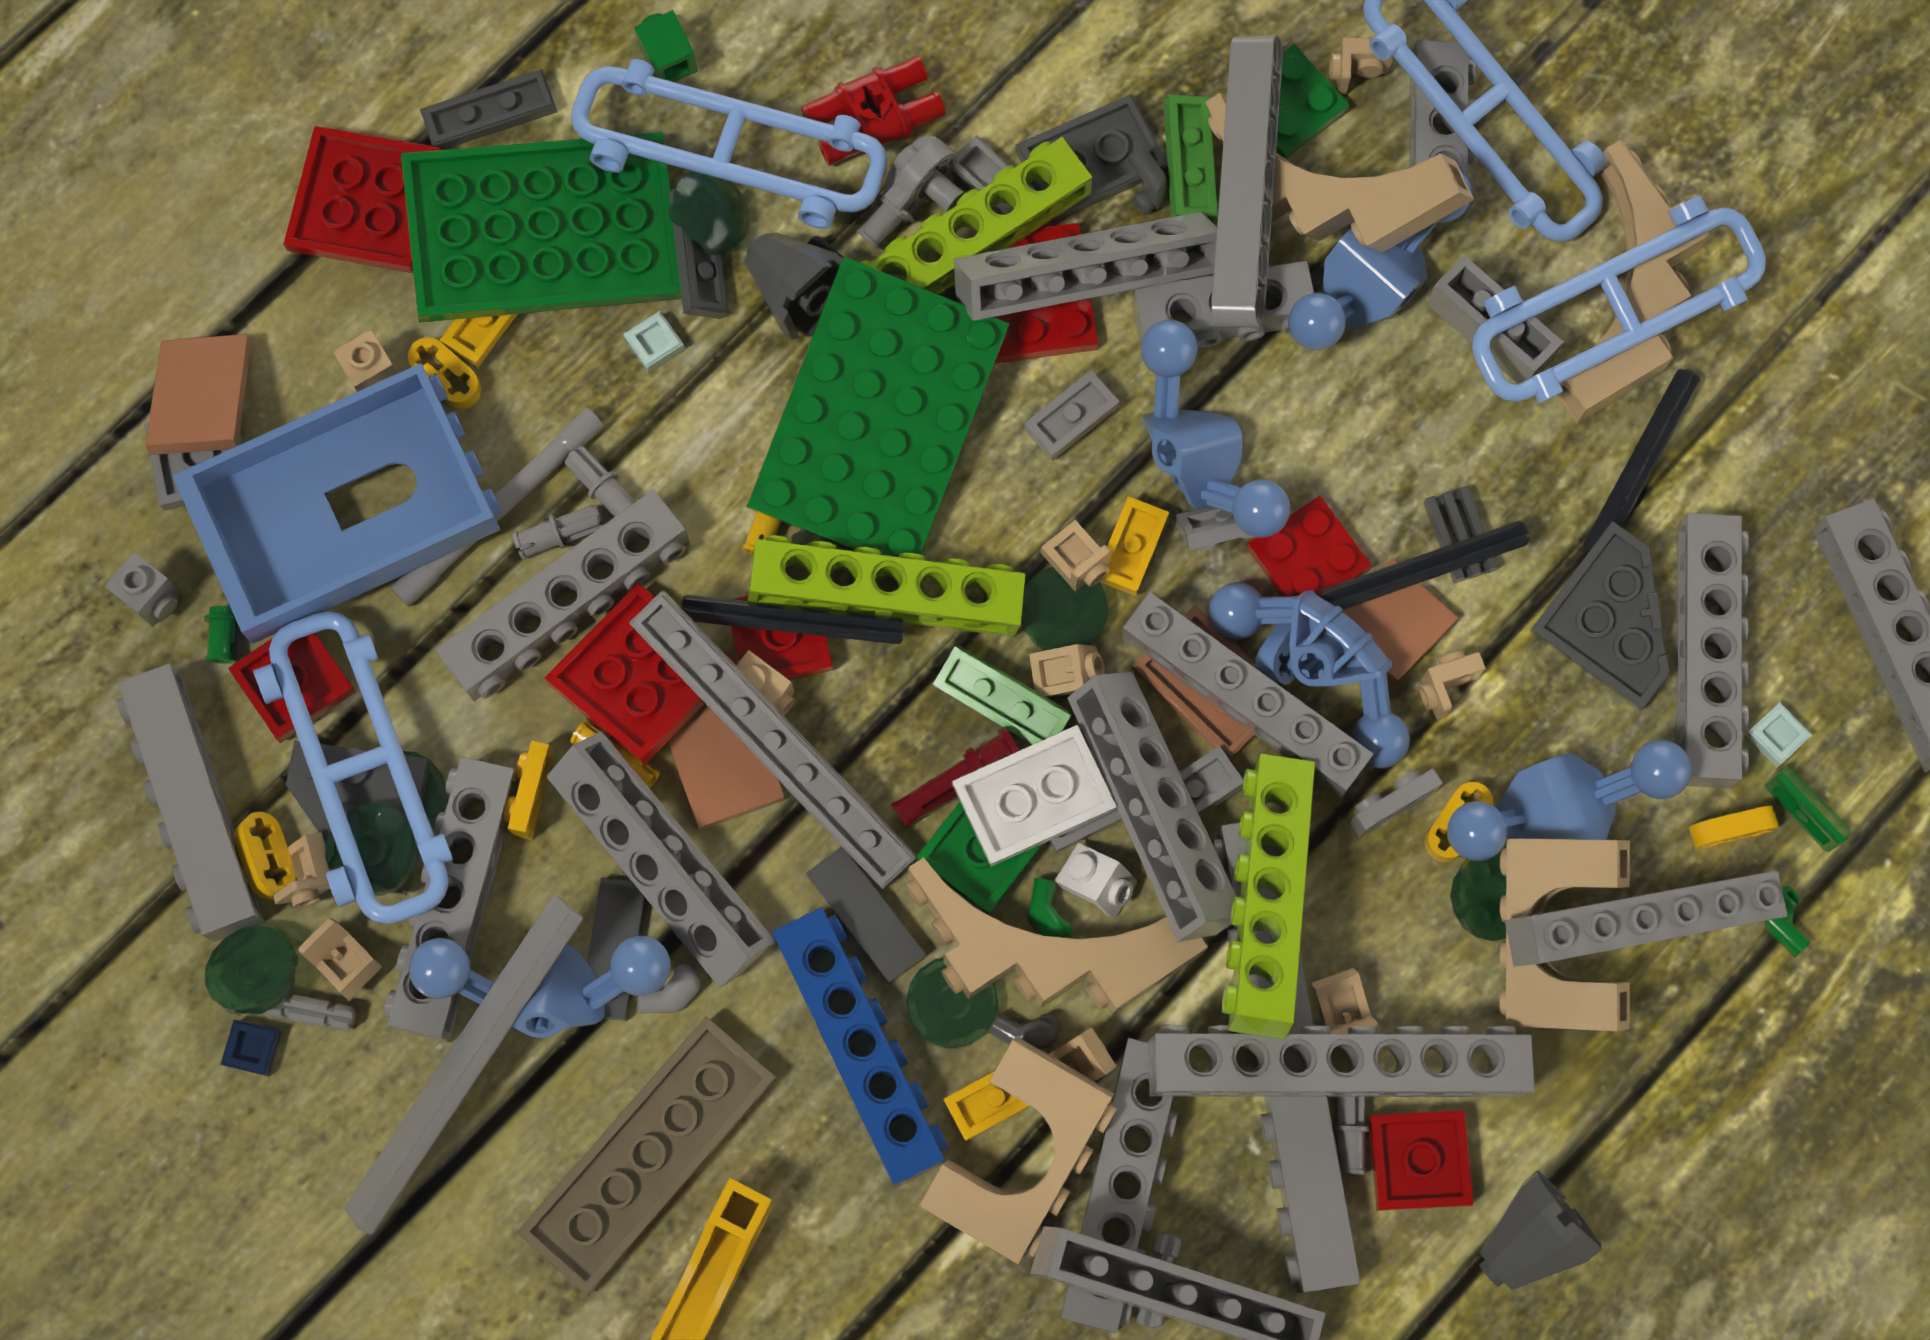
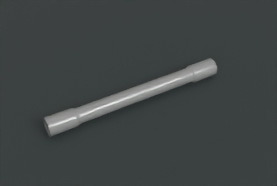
M586 407L557 434V437L494 495L502 513L494 516L497 522L565 461L570 452L580 446H584L604 428L603 423L590 409ZM477 541L404 574L390 588L410 607L437 582L439 576Z

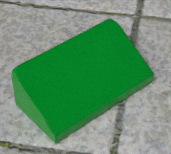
M1786 765L1765 784L1767 791L1825 852L1832 851L1848 839L1851 834L1850 828L1791 766Z

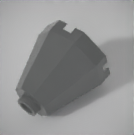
M776 232L756 237L747 248V256L744 262L780 330L790 339L800 338L798 332H803L807 337L813 336L842 258L837 253Z
M1539 1170L1522 1183L1480 1251L1485 1259L1480 1264V1267L1497 1287L1505 1283L1512 1290L1586 1263L1602 1250V1243L1585 1219L1575 1208H1570L1564 1201L1566 1197Z

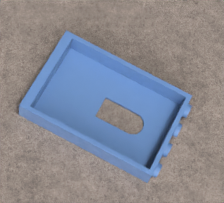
M422 363L172 475L239 628L252 644L276 634L280 628L290 622L315 613L324 612L501 530L494 517L502 513L491 488L482 491L476 478L484 474L473 450L464 453L458 440L466 436L455 412L446 415L440 402L448 398L437 374L428 377ZM392 464L405 465L415 473L417 487L413 496L408 501L348 529L341 530L325 494Z

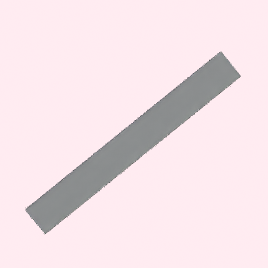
M661 591L629 622L643 639L882 889L916 858L917 855L665 591Z
M555 894L552 896L344 1207L358 1230L369 1235L375 1232L582 922L583 916L566 900Z

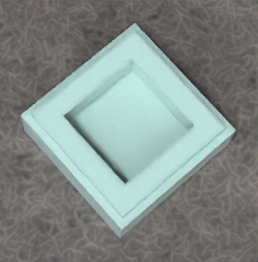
M660 311L623 334L626 342L648 373L685 350L684 344Z
M1779 702L1745 736L1777 768L1806 742L1812 734Z

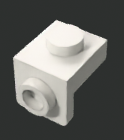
M1078 843L1056 877L1055 882L1062 889L1095 904L1105 915L1115 918L1121 908L1129 902L1137 880L1120 862Z

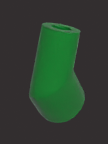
M1035 878L1028 910L1029 923L1039 935L1071 938L1073 934L1072 924L1068 920H1063L1052 906L1057 883L1047 879Z
M1781 886L1787 917L1766 920L1765 928L1790 954L1796 957L1811 941L1793 924L1794 908L1799 903L1797 892L1791 887Z

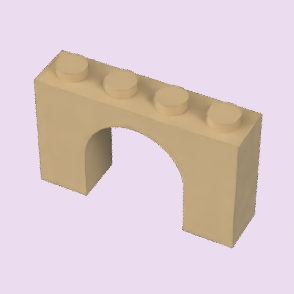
M1506 839V848L1502 849L1500 856L1501 872L1506 876V894L1502 895L1500 901L1502 921L1505 922L1508 919L1541 914L1547 903L1555 895L1572 887H1630V840ZM1506 930V941H1503L1500 947V963L1502 968L1506 969V987L1502 988L1499 1000L1501 1014L1506 1015V1026L1598 1031L1630 1029V982L1575 979L1560 973L1549 962L1514 967Z
M1015 1037L989 1082L1032 1106L1045 1118L1051 1128L1055 1146L1054 1158L1049 1171L1039 1181L1030 1186L1019 1189H1005L988 1183L947 1159L939 1169L919 1206L1016 1264H1019L1024 1253L1034 1257L1042 1234V1229L1039 1228L1048 1212L1057 1216L1070 1193L1068 1189L1063 1187L1064 1182L1071 1170L1080 1175L1093 1152V1149L1086 1146V1143L1094 1129L1104 1133L1117 1108L1109 1104L1115 1094L1114 1092L1019 1037Z

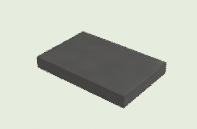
M1132 94L1015 144V151L1022 163L1028 159L1030 152L1041 143L1048 141L1051 144L1060 137H1063L1092 176L1091 194L1052 219V223L1142 184V179L1128 159L1144 147L1147 148L1164 173L1168 172L1167 161ZM1043 180L1032 181L1036 191H1042L1049 187V184Z

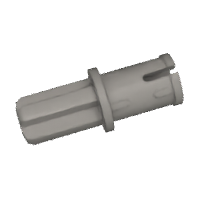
M580 446L570 452L565 460L566 466L589 489L588 496L591 499L597 498L614 517L636 502L616 481L617 474L614 471L608 472L585 447Z
M590 505L558 518L554 514L550 515L549 521L520 532L516 531L512 533L516 548H520L518 553L521 559L524 560L531 555L559 546L561 549L566 548L567 542L594 533L602 527L603 520L597 507Z
M1337 1097V1126H1333L1332 1129L1333 1132H1337V1156L1341 1175H1366V1133L1370 1132V1127L1365 1126V1097Z

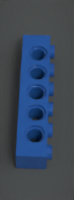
M823 907L773 930L774 938L894 1188L941 1166L945 1162L942 1152L948 1150L949 1146L938 1124L929 1127L921 1110L929 1107L917 1081L908 1085L901 1068L908 1065V1062L898 1041L895 1039L888 1043L880 1027L888 1023L877 998L875 997L868 1001L860 984L868 980L857 957L854 956L847 959L840 945L841 942L847 940V937L836 914L827 918ZM828 951L835 956V964L831 970L825 973H817L810 968V959L816 952ZM839 992L852 994L856 999L853 1010L845 1015H838L832 1012L829 1004L835 994ZM860 1033L869 1034L876 1040L874 1051L866 1057L855 1056L849 1049L852 1038ZM887 1075L895 1080L896 1090L890 1098L881 1100L872 1096L870 1084L875 1077ZM908 1117L916 1123L917 1132L910 1141L898 1142L890 1135L891 1124L897 1118Z

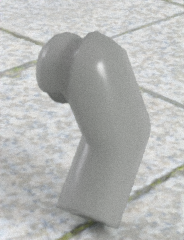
M681 964L675 968L673 977L663 990H658L646 996H638L639 1014L675 1013L683 1010L699 990L701 981L698 977L699 972L697 968L690 964Z

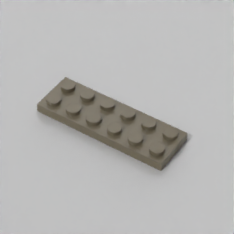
M705 1016L516 1233L585 1295L589 1296L777 1079L776 1076Z

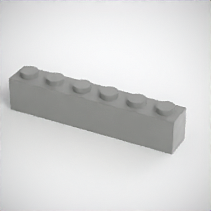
M169 663L118 682L122 698L116 700L117 707L125 724L131 723L136 739L130 741L131 749L140 766L145 764L150 779L144 782L145 791L152 806H159L164 821L158 824L159 833L167 849L173 848L178 864L172 866V871L180 890H187L192 906L186 908V912L192 929L196 934L201 932L202 936L215 942L265 923L266 920L259 899L252 892L234 842L235 829L182 674Z
M1043 1227L1030 1274L1237 1340H1319L1326 1314L1059 1227Z

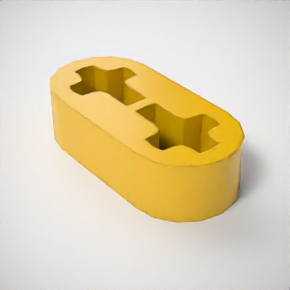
M425 337L418 339L411 345L407 356L410 367L422 363L428 377L437 374L448 396L444 400L448 405L455 409L463 410L472 407L478 402L481 397L482 388L477 375L442 342L435 338ZM425 352L430 356L435 354L442 368L437 371L431 364L426 363L423 365L420 358L421 355ZM452 376L459 383L467 381L466 384L469 391L466 394L460 391L454 393L447 379Z
M1467 782L1462 784L1452 794L1425 836V848L1433 859L1439 862H1451L1460 857L1451 846L1445 851L1441 850L1438 847L1440 838L1435 834L1438 832L1443 835L1447 832L1451 815L1457 808L1465 804L1460 798L1461 795L1469 798L1472 794H1475L1480 798V802L1494 806L1493 796L1485 785L1478 782Z
M1764 806L1729 814L1689 826L1695 850L1749 839L1779 829L1773 806Z
M265 812L249 814L235 828L234 842L252 892L262 899L274 900L273 895L295 881L296 873L278 821L272 815ZM254 828L256 833H263L265 839L262 841L259 836L252 837L250 831ZM268 870L270 875H278L279 881L276 883L274 879H266L264 873Z

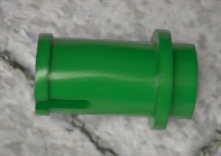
M230 606L209 607V614L204 616V621L209 623L206 662L215 664L235 663L236 625L238 624Z

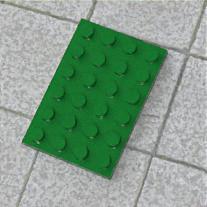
M663 132L630 135L664 145ZM584 139L401 153L419 323L682 299L669 197L670 186L667 164L628 154L621 172L606 171L591 162L590 155L594 144Z
M844 256L746 508L852 550L858 547H870L881 551V555L899 557L901 553L921 555L1009 323L994 317L973 321L967 314L965 305Z

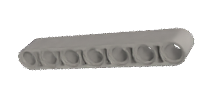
M1278 34L1233 37L1231 42L1212 292V318L1216 328L1261 327L1264 322L1283 57L1281 39Z

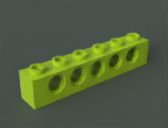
M1060 137L1051 144L1048 141L1043 142L1030 152L1028 159L1018 166L1009 165L1003 168L994 176L993 182L980 191L978 189L968 191L957 201V206L945 214L941 212L933 214L922 223L919 231L908 238L901 236L893 240L885 248L884 254L872 262L864 260L860 263L889 275H901L905 278L906 282L939 295L955 284V258L1010 248L1089 196L1092 191V176L1063 137ZM1034 180H1043L1049 184V187L1042 191H1035L1029 188L1028 184ZM1005 203L1012 206L1013 210L1008 214L1000 215L992 211V208L997 204ZM963 227H971L978 232L974 237L968 239L961 238L955 234ZM929 250L936 251L942 255L939 260L932 263L924 262L919 257L922 253Z
M776 535L766 536L765 540L756 539L748 593V601L896 617L903 619L904 623L1010 637H1014L1021 626L1025 573L1014 572V568L1008 565L992 564L987 568L971 567L968 561L954 558L945 559L943 563L925 561L926 558L923 555L916 553H901L899 557L881 555V551L870 547H858L854 551L836 549V545L824 541H814L809 546L792 544L791 539ZM791 565H800L807 570L809 577L805 580L796 581L787 575L785 569ZM839 570L845 571L852 576L854 583L849 586H839L832 581L830 574ZM881 576H888L895 580L898 589L893 592L882 591L877 586L875 580ZM924 582H933L941 588L942 596L937 598L928 597L922 592L920 585ZM971 587L978 588L984 592L987 601L981 604L973 603L967 598L965 590Z
M1260 753L1254 769H1246L1242 796L1250 797L1248 811H1242L1238 837L1246 839L1244 854H1238L1234 873V880L1242 882L1241 896L1234 897L1230 916V924L1238 925L1236 941L1230 940L1226 958V968L1234 969L1232 985L1225 986L1222 1001V1013L1229 1014L1228 1031L1285 1040L1294 1024L1315 762ZM1275 803L1285 813H1274L1267 808L1266 804ZM1271 845L1277 848L1281 856L1267 854L1262 849V846ZM1258 888L1271 889L1278 899L1270 900L1264 898L1258 892ZM1264 931L1268 933L1274 943L1265 944L1260 942L1253 932ZM1249 976H1263L1269 982L1270 988L1264 989L1255 986Z

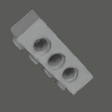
M1417 40L1413 53L1440 86L1446 87L1452 92L1449 97L1461 111H1464L1475 102L1474 98H1468V85L1474 84L1476 63L1469 59V55L1458 42ZM1410 78L1409 168L1441 153L1455 160L1460 171L1468 178V164H1473L1475 155ZM1445 126L1452 134H1441L1434 127ZM1468 178L1474 198L1475 180L1474 178Z
M1302 261L1268 267L1266 298L1275 301L1278 307L1273 310L1265 309L1264 322L1261 327H1215L1212 318L1214 275L1134 289L1132 307L1140 349L1142 338L1146 331L1160 321L1173 320L1171 314L1178 311L1185 312L1191 316L1192 321L1183 324L1191 329L1196 337L1198 347L1202 348L1217 345L1222 339L1239 337L1242 341H1250L1262 337L1266 332L1282 330L1284 334H1291L1288 318L1293 305L1303 296L1314 293L1308 262Z

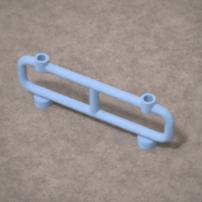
M1365 0L1363 6L1364 17L1370 29L1376 35L1370 40V48L1373 54L1382 61H1386L1392 56L1396 59L1515 203L1509 208L1508 214L1511 221L1517 227L1526 229L1532 224L1545 238L1555 242H1567L1577 237L1595 222L1602 211L1603 198L1601 189L1593 177L1605 167L1606 161L1602 151L1589 141L1581 142L1573 150L1567 147L1458 15L1456 10L1463 6L1467 0H1424L1494 85L1464 111L1459 109L1406 45L1407 38L1404 31L1395 24H1389L1383 17L1381 4L1385 0ZM1504 99L1585 197V207L1565 224L1559 225L1549 218L1545 213L1546 206L1542 198L1525 189L1473 126Z
M632 59L627 69L612 66L595 69L582 82L572 107L571 122L573 128L582 139L594 144L590 160L603 170L621 172L628 154H633L801 200L798 218L805 224L818 229H828L831 227L836 210L856 212L872 204L880 191L887 170L888 158L884 147L876 138L859 132L861 124L853 117L838 115L834 125L679 84L654 77V67L640 59ZM605 84H616L634 95L643 96L649 93L727 114L728 117L713 158L592 125L589 122L588 115L597 91ZM749 120L823 140L841 151L856 149L867 153L870 157V166L861 190L852 195L843 194L730 163L744 121Z
M1701 195L1668 211L1675 228L1524 302L1516 286H1512L1483 301L1490 318L1482 323L1474 334L1472 352L1487 385L1495 395L1504 400L1519 402L1535 396L1540 404L1563 392L1560 383L1718 304L1721 305L1723 311H1726L1748 300L1744 291L1752 288L1760 281L1766 264L1763 248L1751 224L1744 215L1734 209L1722 207L1708 211ZM1725 225L1731 228L1747 257L1748 265L1746 270L1640 323L1617 275L1717 226ZM1600 284L1624 332L1521 383L1512 384L1508 382L1491 352L1490 341L1492 338Z
M332 611L315 613L290 622L280 628L272 638L269 647L271 664L253 671L266 704L282 698L285 700L344 866L326 872L336 904L339 908L357 901L365 916L374 922L383 924L397 923L423 914L436 907L446 895L449 881L444 863L453 860L444 834L434 837L370 664V662L378 660L370 635L367 634L360 637L352 620L341 613ZM326 629L337 631L342 639L381 745L378 748L328 765L288 656V647L293 641ZM388 764L430 879L429 887L422 894L388 906L379 903L374 895L334 784Z

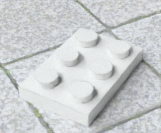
M1078 725L952 781L954 790L990 867L1107 815L1117 808Z

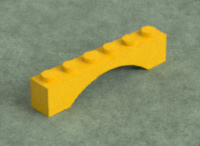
M729 1178L706 1222L687 1268L650 1340H706L775 1205L772 1199Z

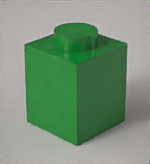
M673 10L664 14H652L646 17L641 24L634 26L638 46L646 62L655 69L654 77L675 82L698 72L694 51Z

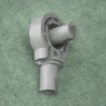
M934 136L921 137L912 145L904 148L896 157L893 167L887 174V187L880 193L882 205L857 232L878 250L880 245L901 221L906 223L909 220L912 223L915 220L912 217L913 213L930 199L941 206L945 212L957 206V201L965 192L955 186L949 180V177L956 167L958 155L944 142Z

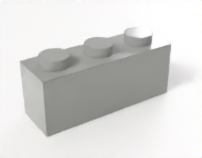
M1464 255L1434 285L1426 304L1472 344L1473 336L1478 327L1490 318L1483 301L1504 291V289ZM1534 316L1494 336L1490 341V349L1499 368L1518 384L1541 373L1554 360L1564 341Z

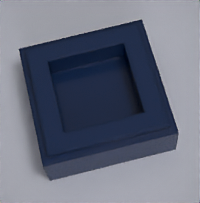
M234 1019L220 1065L269 1077L282 1031Z

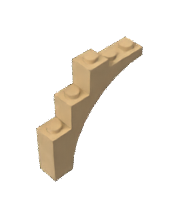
M1219 93L1205 103L1211 114V117L1208 118L1210 128L1215 136L1224 142L1227 96ZM1276 153L1271 222L1289 212L1290 221L1296 231L1301 235L1304 234L1318 241L1325 239L1352 223V231L1363 247L1367 246L1383 253L1473 201L1474 198L1457 162L1441 153L1408 169L1376 177L1340 178L1311 173L1296 167Z
M1621 140L1607 147L1603 153L1606 164L1600 173L1613 193L1623 222L1626 251L1675 228L1668 211L1684 203L1685 200L1669 208L1665 193L1658 185L1652 184L1643 172L1642 163L1635 152L1627 150ZM1708 232L1626 271L1624 292L1640 323L1690 299L1691 294L1689 293L1686 279L1680 272L1674 271L1672 267L1699 252L1709 237ZM1616 316L1607 333L1596 345L1624 332ZM1660 333L1560 383L1563 392L1556 396L1574 422L1578 424L1663 373L1673 359L1669 342Z
M924 857L908 867L907 877L910 881L905 884L908 893L918 907L927 905L935 917L931 925L942 943L946 946L952 942L955 947L944 954L943 963L946 968L941 973L953 992L958 994L963 991L968 1000L1015 970L1018 976L1013 980L1018 990L1028 1002L1035 999L1040 1008L1087 978L1090 984L1086 986V990L1092 1001L1100 1010L1107 1007L1113 1016L1203 955L1208 948L1202 938L1178 942L1167 917L1150 926L1109 937L1070 939L1038 935L1006 925L974 908L945 884Z

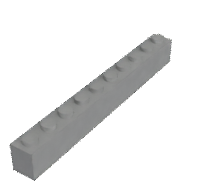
M1239 823L1222 825L1218 832V839L1212 840V844L1236 896L1240 897L1242 882L1234 880V873L1238 854H1244L1246 839L1238 837ZM1271 845L1262 846V849L1267 854L1281 856L1277 848ZM1258 888V892L1264 898L1270 900L1278 899L1271 889ZM1234 925V929L1228 930V942L1230 940L1236 941L1238 925ZM1264 931L1253 932L1260 942L1265 944L1274 943L1268 933ZM1301 952L1299 953L1294 1024L1288 1034H1302V1027L1314 1026ZM1249 976L1255 986L1264 989L1270 988L1269 982L1263 976ZM1294 1049L1285 1050L1283 1055L1285 1066L1292 1072L1300 1073L1304 1066L1301 1054ZM1252 1067L1253 1073L1256 1070V1067ZM1264 1097L1267 1113L1260 1114V1125L1264 1142L1272 1141L1275 1160L1268 1161V1171L1272 1189L1280 1188L1283 1207L1276 1208V1216L1281 1237L1288 1236L1291 1255L1285 1256V1269L1289 1284H1297L1298 1294L1360 1284L1327 1097Z

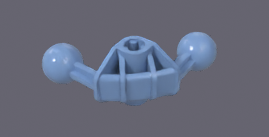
M1461 171L1472 194L1471 184L1466 175ZM1470 202L1383 253L1367 246L1363 247L1356 239L1351 228L1325 259L1322 293H1312L1303 296L1293 305L1288 318L1289 331L1293 339L1306 349L1324 350L1333 346L1341 338L1345 325L1351 328L1359 327L1390 317L1400 311L1428 279L1425 257L1418 247L1438 222H1450L1459 218L1467 210Z
M1164 320L1152 325L1142 338L1141 356L1147 368L1156 374L1154 412L1143 415V425L1147 428L1152 440V455L1156 465L1162 471L1170 474L1172 483L1184 494L1191 507L1202 509L1212 506L1233 513L1238 527L1250 536L1264 538L1275 535L1286 525L1290 516V501L1286 492L1278 484L1268 480L1251 481L1242 488L1231 485L1242 457V432L1236 421L1230 417L1213 412L1178 409L1180 375L1190 369L1197 356L1198 345L1195 335L1188 326L1175 320Z
M1236 582L1226 584L1214 593L1209 602L1208 616L1211 625L1221 636L1232 640H1242L1254 635L1263 624L1291 623L1289 643L1291 665L1294 675L1300 682L1308 686H1336L1360 682L1364 716L1356 722L1351 738L1373 753V756L1366 765L1374 768H1387L1403 759L1409 748L1410 735L1404 721L1392 713L1390 708L1386 673L1392 668V660L1387 658L1373 641V636L1369 632L1366 633L1356 622L1345 615L1341 607L1338 605L1335 607L1317 596L1313 590H1306L1299 596L1262 597L1252 586Z
M1655 740L1646 743L1635 753L1631 767L1605 778L1599 770L1573 753L1554 757L1519 771L1499 801L1497 808L1480 801L1469 802L1457 808L1448 822V840L1457 854L1472 861H1483L1494 857L1501 851L1506 839L1606 840L1616 814L1614 803L1641 792L1655 799H1669L1678 795L1686 788L1690 781L1692 773L1691 762L1687 753L1679 745L1667 740Z
M648 936L630 937L620 943L613 952L610 971L596 979L591 967L575 948L566 944L511 1028L532 1037L546 1038L559 1033L565 1028L596 1024L604 1018L605 1004L622 993L646 996L658 991L666 983L670 974L671 962L669 954L665 947L654 938ZM437 938L424 942L415 950L410 959L409 975L414 987L420 993L430 998L444 999L459 993L481 1004L495 981L493 982L470 970V961L464 949L449 939Z

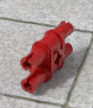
M918 55L885 70L882 67H874L871 73L845 84L839 82L834 87V92L801 105L803 117L824 123L834 121L838 115H847L855 118L861 124L859 132L876 138L882 146L902 137L906 140L913 134V129L946 116L945 106L936 90L904 105L900 102L897 103L894 94L928 80L925 66ZM866 103H868L870 107L873 108L877 113L880 112V118H878L877 114L873 113V111L870 108L867 109ZM818 141L820 151L828 166L862 152L856 149L841 151L832 147L829 142Z

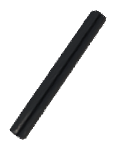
M1679 369L1676 371L1582 545L1585 553H1589L1612 521L1620 527H1623L1700 384V377L1694 374V371L1690 369Z
M1516 521L1322 589L1317 596L1335 607L1338 605L1344 610L1526 546L1530 541L1529 531L1523 521Z
M685 595L681 603V609L694 622L890 644H900L904 638V620L896 617Z

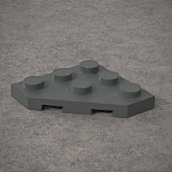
M1612 521L1530 631L1641 711L1670 674L1663 642V628L1657 592H1655L1650 547Z
M294 741L286 786L318 832H322L323 839L341 865L344 866L300 742ZM320 744L328 765L369 751ZM404 755L423 805L431 761L427 758ZM388 764L334 783L373 891L407 896L416 840Z

